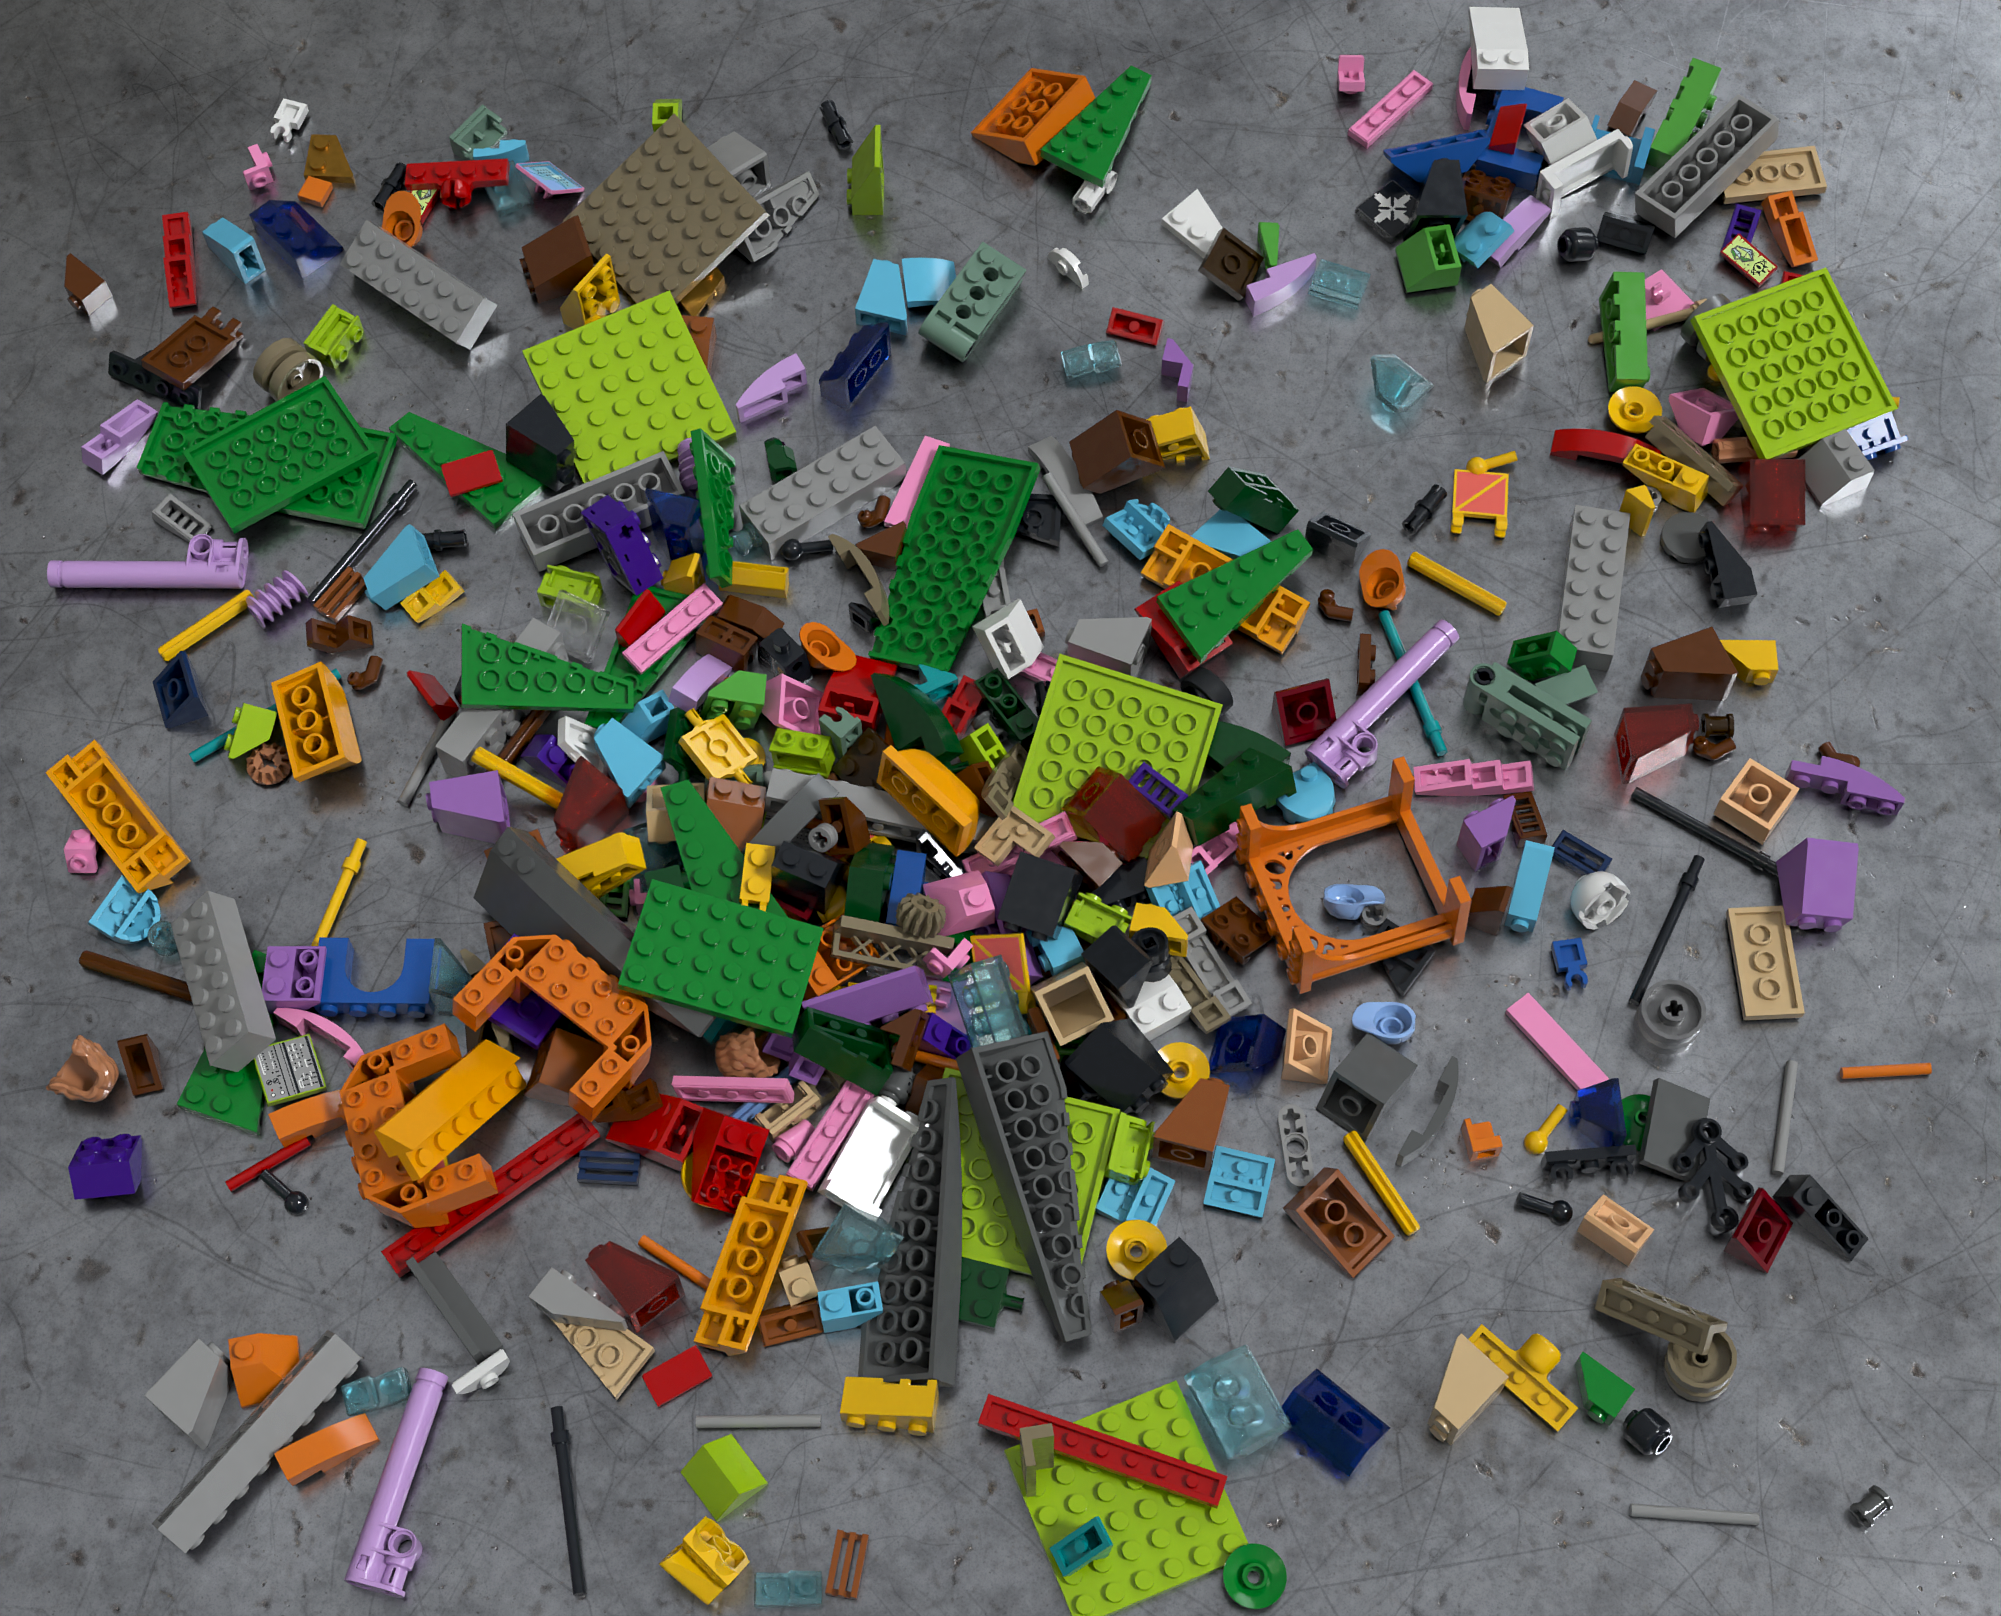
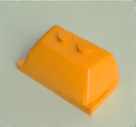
M320 661L271 683L293 777L296 781L300 783L316 775L340 771L362 761L345 692L325 664Z
M890 745L882 752L877 783L956 857L963 853L974 839L979 822L980 801L976 795L946 766L926 751L917 749L897 751Z

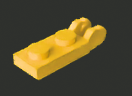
M746 843L739 902L742 905L748 906V903L759 904V910L766 911L770 898L771 865L774 861L775 846Z

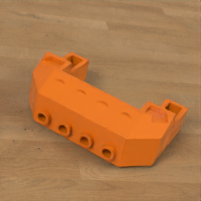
M556 934L513 937L453 998L452 1014L476 1032L509 997L520 1004L533 991L604 1046L603 1054L569 1090L568 1105L590 1122L599 1115L624 1086L628 1089L633 1086L650 1059L652 1042L648 1005H646L645 1000L638 994L617 989L619 979L616 976L607 975L600 969V966L594 959L590 957L585 958L577 951L573 943L567 939L562 940Z
M445 1023L360 1056L339 1092L342 1104H339V1111L343 1120L347 1122L348 1130L345 1131V1136L349 1146L353 1147L355 1156L351 1157L354 1170L360 1175L361 1182L358 1183V1190L362 1199L368 1200L379 1212L414 1228L449 1224L448 1212L498 1193L492 1168L480 1154L432 1171L421 1179L412 1181L398 1156L389 1158L374 1133L377 1128L404 1107L406 1102L411 1101L417 1096L413 1082L446 1070L462 1058L457 1037Z

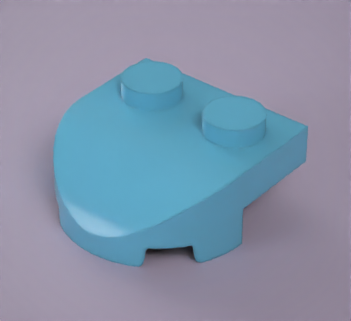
M1483 212L1477 215L1454 238L1459 258L1462 262L1467 261L1478 269L1514 232L1513 227L1492 212Z
M1132 499L1126 502L1124 509L1106 517L1102 526L1141 560L1153 554L1155 551L1154 545L1170 523V517L1161 507L1154 503H1150L1147 506L1138 504V499Z
M1315 762L1293 773L1297 793L1290 797L1283 795L1276 799L1277 806L1282 810L1284 819L1293 825L1295 821L1307 822L1333 814V807L1336 802L1331 779Z
M122 875L91 917L88 925L121 944L140 942L150 936L159 924L161 914L158 899L149 889L146 892L137 893L126 877Z

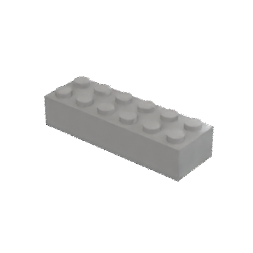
M1737 94L1635 193V212L1676 238L1778 139L1779 118L1742 95Z
M368 220L363 224L340 263L341 266L437 331L470 350L497 307L496 303L382 227Z
M873 426L740 504L742 523L767 556L773 560L782 554L781 547L787 540L796 539L802 543L878 498V496L903 483L906 476L905 462L879 429Z
M664 451L513 513L518 532L538 572L547 569V565L555 566L598 548L580 512L606 495H609L616 502L620 500L628 511L633 510L641 521L639 525L640 530L688 510L685 491Z
M1575 505L1570 522L1556 630L1577 647L1573 666L1580 667L1586 665V668L1608 671L1614 654L1630 513Z
M532 618L515 641L558 656V659L567 662L569 660L561 632L535 618ZM464 708L435 745L444 771L454 777L484 773L487 769L471 760L475 749L482 747L497 756L503 749L504 744L512 737L520 723L531 710Z
M207 891L171 923V928L210 1066L239 1072L274 1042L276 1037L235 899Z

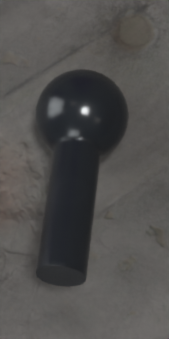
M789 539L781 547L782 555L788 560H796L805 553L833 550L830 540L800 543L796 539Z
M268 1169L261 1173L259 1178L284 1200V1207L288 1213L299 1215L306 1211L309 1201L303 1192L292 1191Z
M1522 1192L1518 1194L1516 1203L1549 1214L1550 1219L1557 1224H1565L1573 1216L1571 1205L1564 1200H1557L1551 1203Z

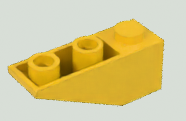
M1635 444L1623 461L1622 465L1647 486L1656 488L1663 499L1685 511L1695 513L1707 496L1709 475L1643 446Z

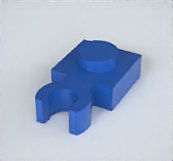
M1581 937L1553 941L1551 950L1557 973L1566 972L1564 979L1565 989L1567 991L1571 990V979H1578L1581 987L1586 988L1588 977L1580 969H1586L1588 963Z

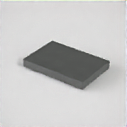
M1661 1078L1653 1080L1638 1163L1689 1182L1698 1171L1701 1151L1693 1160V1168L1683 1174L1678 1173L1674 1169L1673 1160L1681 1153H1684L1694 1140L1692 1126L1699 1119L1707 1118L1710 1098ZM1680 1159L1681 1165L1686 1167V1162Z

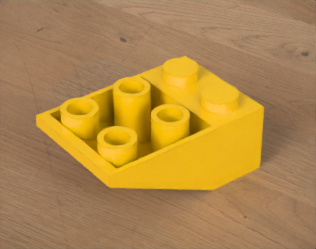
M606 253L572 290L560 307L563 323L572 329L608 316L619 307L620 298L610 255Z

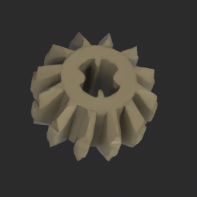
M919 892L915 895L907 893L896 909V924L903 927L904 932H910L913 936L917 935L922 939H925L927 936L935 938L936 934L940 933L941 928L943 929L946 907L939 904L938 899H932L929 895L924 896Z

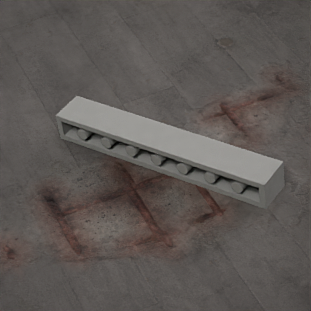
M773 768L766 794L764 812L776 814L816 775L795 773L789 769ZM826 779L839 792L836 797H847L865 814L870 834L916 843V836L924 829L940 848L947 849L888 792L871 786L862 787L849 784L846 781ZM821 813L815 816L816 819L823 820ZM980 813L975 837L963 853L971 855L978 853L974 847L997 820V817L992 818Z
M327 1330L153 1521L152 1525L184 1553L189 1549H195L205 1537L203 1533L211 1524L216 1525L224 1518L227 1513L226 1508L234 1499L239 1500L248 1491V1483L256 1475L263 1474L271 1465L270 1459L274 1456V1453L287 1447L293 1440V1433L300 1426H306L315 1415L314 1410L320 1403H326L333 1397L338 1383L343 1378H349L358 1368L356 1363L361 1357L335 1333Z

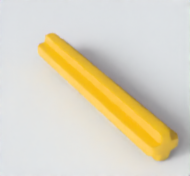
M1413 552L1407 562L1409 567L1498 616L1505 610L1507 602L1418 552Z
M248 589L242 591L157 649L163 660L169 661L180 651H184L247 609L246 597L251 596L254 598L253 594Z
M478 747L473 752L471 760L488 771L498 770L502 779L560 812L567 814L573 808L575 801L572 798L488 750Z
M1354 1130L1343 1137L1344 1143L1404 1233L1410 1236L1420 1229L1418 1222L1357 1131Z

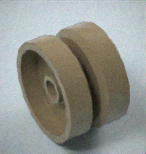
M282 338L267 347L259 356L253 371L255 383L264 391L270 393L271 397L276 401L323 376L321 362L312 354L306 352V349L292 338Z
M1725 1332L1714 1333L1708 1354L1700 1355L1669 1342L1664 1358V1375L1668 1385L1678 1395L1690 1401L1706 1402L1718 1398L1727 1390L1737 1365V1351L1734 1343Z

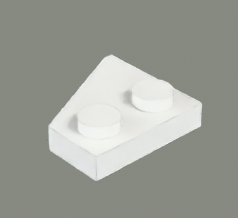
M567 716L558 719V746L596 785L601 786L607 783L608 772L595 749L594 734L597 729Z

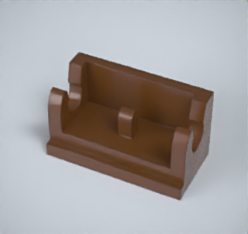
M710 615L696 632V653L702 656L710 654L733 667L732 670L736 672L739 670L747 671L749 658L754 660L756 656L758 637Z

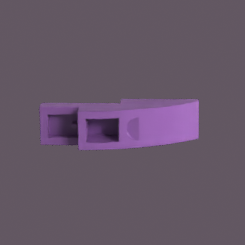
M1822 756L1817 765L1792 760L1785 775V780L1798 788L1810 787L1820 789L1828 794L1840 793V804L1848 805L1852 809H1868L1877 811L1882 815H1898L1905 801V797L1870 772L1826 756Z

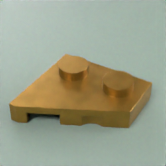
M311 134L304 170L305 181L308 176L331 183L355 182L337 135Z
M715 267L678 303L688 316H699L704 306H708L711 303L714 294L725 283L723 274Z

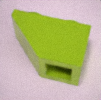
M682 99L655 100L652 113L653 132L663 125L674 113L682 121Z
M243 703L241 708L236 707L232 718V723L236 724L233 735L228 734L224 750L229 751L227 757L234 759L268 741L273 730L277 712Z

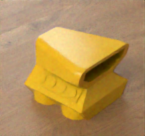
M705 1516L683 1538V1543L672 1549L658 1564L708 1606L740 1574L750 1561L743 1549L730 1541L725 1536L723 1529L714 1520Z

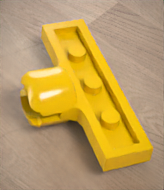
M1481 1324L1468 1339L1509 1376L1504 1386L1557 1433L1578 1410L1576 1405L1547 1380L1548 1374L1560 1361L1561 1353L1544 1336L1538 1333L1532 1334L1520 1349L1514 1351Z

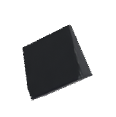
M854 602L848 605L850 620L867 633L871 634L880 625L881 621L877 615L866 606Z

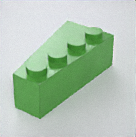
M1692 58L1687 76L1683 77L1676 98H1673L1666 118L1663 120L1650 147L1646 164L1660 169L1697 134L1698 128L1702 129L1708 118V115L1705 113L1707 110L1712 111L1717 100L1714 92L1722 68Z
M1613 272L1599 297L1609 392H1616L1630 386L1643 388L1650 380V368L1647 364L1645 272Z

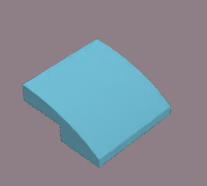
M937 258L902 259L908 308L934 305L935 307L956 278L954 262Z
M1201 860L1191 863L1188 881L1151 888L1145 886L1152 904L1165 907L1172 917L1192 906L1201 920L1220 907Z
M1217 1145L1203 1204L1262 1218L1275 1159Z
M1151 1167L1147 1177L1143 1178L1136 1185L1107 1178L1100 1192L1095 1212L1120 1224L1129 1220H1144L1156 1226L1175 1184V1180Z

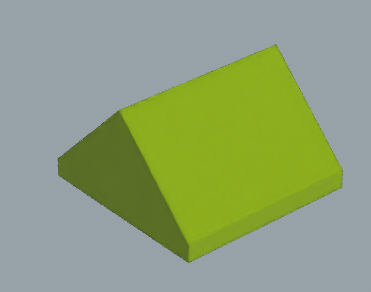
M732 1434L702 1445L681 1470L683 1477L716 1522H719L768 1485V1482Z

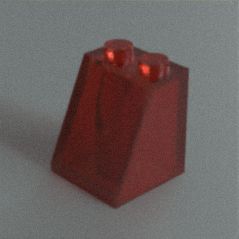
M1750 459L1738 466L1739 481L1744 485L1740 490L1744 528H1752V532L1755 533L1769 532V528H1780L1781 533L1797 532V528L1805 525V459Z
M1692 703L1623 708L1614 733L1623 784H1629L1686 755L1689 745L1693 744L1695 731L1699 730V717L1693 713Z
M580 756L576 761L553 818L557 829L555 833L561 841L559 846L566 854L604 839L629 815L622 788L583 756Z
M1100 766L1094 770L1061 808L1097 841L1111 846L1118 853L1119 859L1127 862L1140 855L1143 845L1149 838L1159 833L1162 823L1166 820L1121 773Z
M611 1241L605 1245L600 1244L593 1248L588 1254L589 1257L585 1259L593 1279L612 1303L625 1313L624 1318L636 1333L685 1296L683 1286L676 1272Z

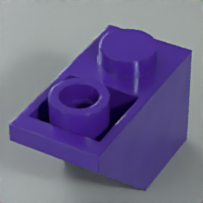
M552 734L535 735L520 756L540 775L571 792H576L587 777V774L558 746V739Z
M933 1012L926 1013L929 1015V1019L918 1050L956 1060L957 1057L971 1048L972 1038Z

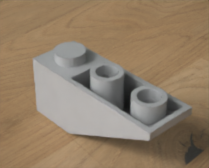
M551 1267L529 1295L533 1306L557 1323L626 1331L628 1328L624 1319L625 1313L613 1304L607 1307L599 1301L601 1297L598 1293L589 1287L583 1290L575 1284L577 1282L576 1278L565 1270L558 1272Z

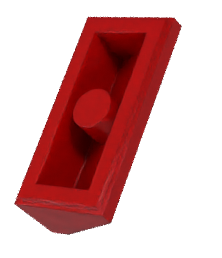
M1527 104L1500 107L1489 149L1514 155Z
M1112 307L1106 333L1157 346L1165 321Z
M492 450L441 465L450 497L503 482Z
M644 590L615 629L618 644L625 648L631 646L665 614L663 606L650 590Z
M411 670L407 672V677L441 720L445 721L459 710L458 705L435 676Z
M697 1345L692 1346L642 1375L643 1381L658 1407L713 1377Z

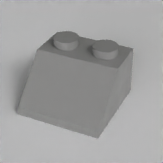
M1846 429L1823 438L1792 465L1820 508L1867 488L1875 471Z

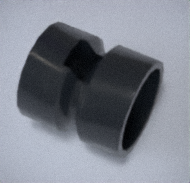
M1147 927L1135 932L1131 940L1153 959L1145 981H1161L1168 976L1172 967L1167 935L1158 928Z

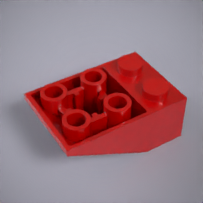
M1177 581L1134 610L1139 617L1152 619L1151 636L1181 679L1195 668L1224 651L1233 642L1227 635L1223 643L1207 655L1205 661L1201 664L1198 662L1156 603L1157 596L1182 585L1180 581Z
M855 655L857 659L856 665L851 670H834L825 687L818 708V715L820 718L825 714L831 717L834 722H839L842 720V716L837 714L835 708L841 707L854 718L858 717L861 720L862 733L868 727L876 731L883 710L871 675L873 673H881L895 676L897 665Z
M660 1094L663 1107L639 1120L613 1123L605 1138L606 1141L635 1153H640L644 1157L681 1172V1167L686 1158L693 1152L694 1133L704 1107L682 1098Z
M704 1107L693 1139L691 1201L735 1214L741 1197L747 1196L770 1130Z

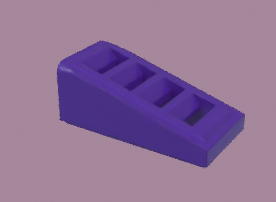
M1736 204L1721 250L1733 239L1731 236L1738 233L1747 238V241L1751 243L1762 210ZM1740 218L1751 221L1752 224L1750 225L1747 223L1737 221V219ZM1734 227L1747 229L1749 233L1735 230Z
M1145 762L1140 765L1126 782L1130 789L1169 820L1173 817L1172 810L1189 797ZM1149 774L1151 776L1142 788L1139 787V783ZM1158 781L1160 783L1151 795L1147 792ZM1165 789L1169 790L1167 795L1159 802L1157 799ZM1176 796V797H1177V800H1176V801L1173 803V805L1168 809V808H1167L1168 804H1169V803L1173 800V798Z

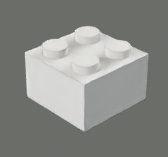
M1569 98L1524 124L1534 150L1539 155H1543V159L1549 165L1560 161L1597 140L1588 117Z

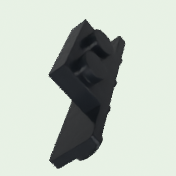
M152 350L136 359L117 351L109 353L108 374L182 407H184V404L194 405L195 409H201V387L191 384L183 391L142 367L141 359Z

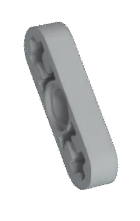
M1287 1104L1279 1110L1277 1117L1284 1171L1288 1186L1293 1190L1301 1191L1314 1178V1169L1305 1114L1299 1106ZM1287 1114H1292L1293 1118H1298L1294 1125L1295 1132L1290 1133L1289 1121L1284 1120ZM1290 1141H1299L1304 1146V1150L1300 1154H1292L1288 1151L1287 1144ZM1301 1162L1302 1174L1307 1175L1303 1182H1299L1297 1177H1292L1296 1173V1163Z

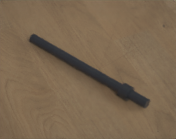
M409 479L398 493H393L387 500V506L309 595L307 600L314 605L345 569L351 565L396 511L400 512L406 505L405 500L417 487L413 480Z
M1638 787L1633 791L1631 797L1749 860L1755 868L1761 871L1765 869L1778 876L1776 862L1770 859V855L1762 851L1759 853Z
M1694 855L1687 872H1684L1678 883L1680 888L1629 998V1002L1633 1005H1640L1690 892L1695 890L1699 882L1698 875L1705 861L1702 856Z
M555 1406L551 1408L553 1432L550 1433L552 1447L556 1449L573 1595L579 1596L586 1594L568 1452V1445L571 1443L569 1430H566L563 1406Z

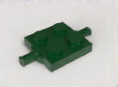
M700 705L699 708L696 710V712H697L698 714H700V707H701V705ZM679 707L671 709L662 760L672 765L678 772V782L690 780V777L703 783L705 782L704 774L678 743L683 735L694 729V726L685 717L686 712Z
M962 1257L959 1305L960 1322L995 1330L998 1316L1004 1309V1306L1022 1311L1025 1298L1007 1295L1006 1285L1010 1273L1009 1268Z

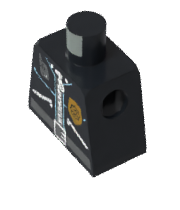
M777 628L759 643L758 661L773 676L776 677L784 674L804 684L813 678L806 652L782 628Z

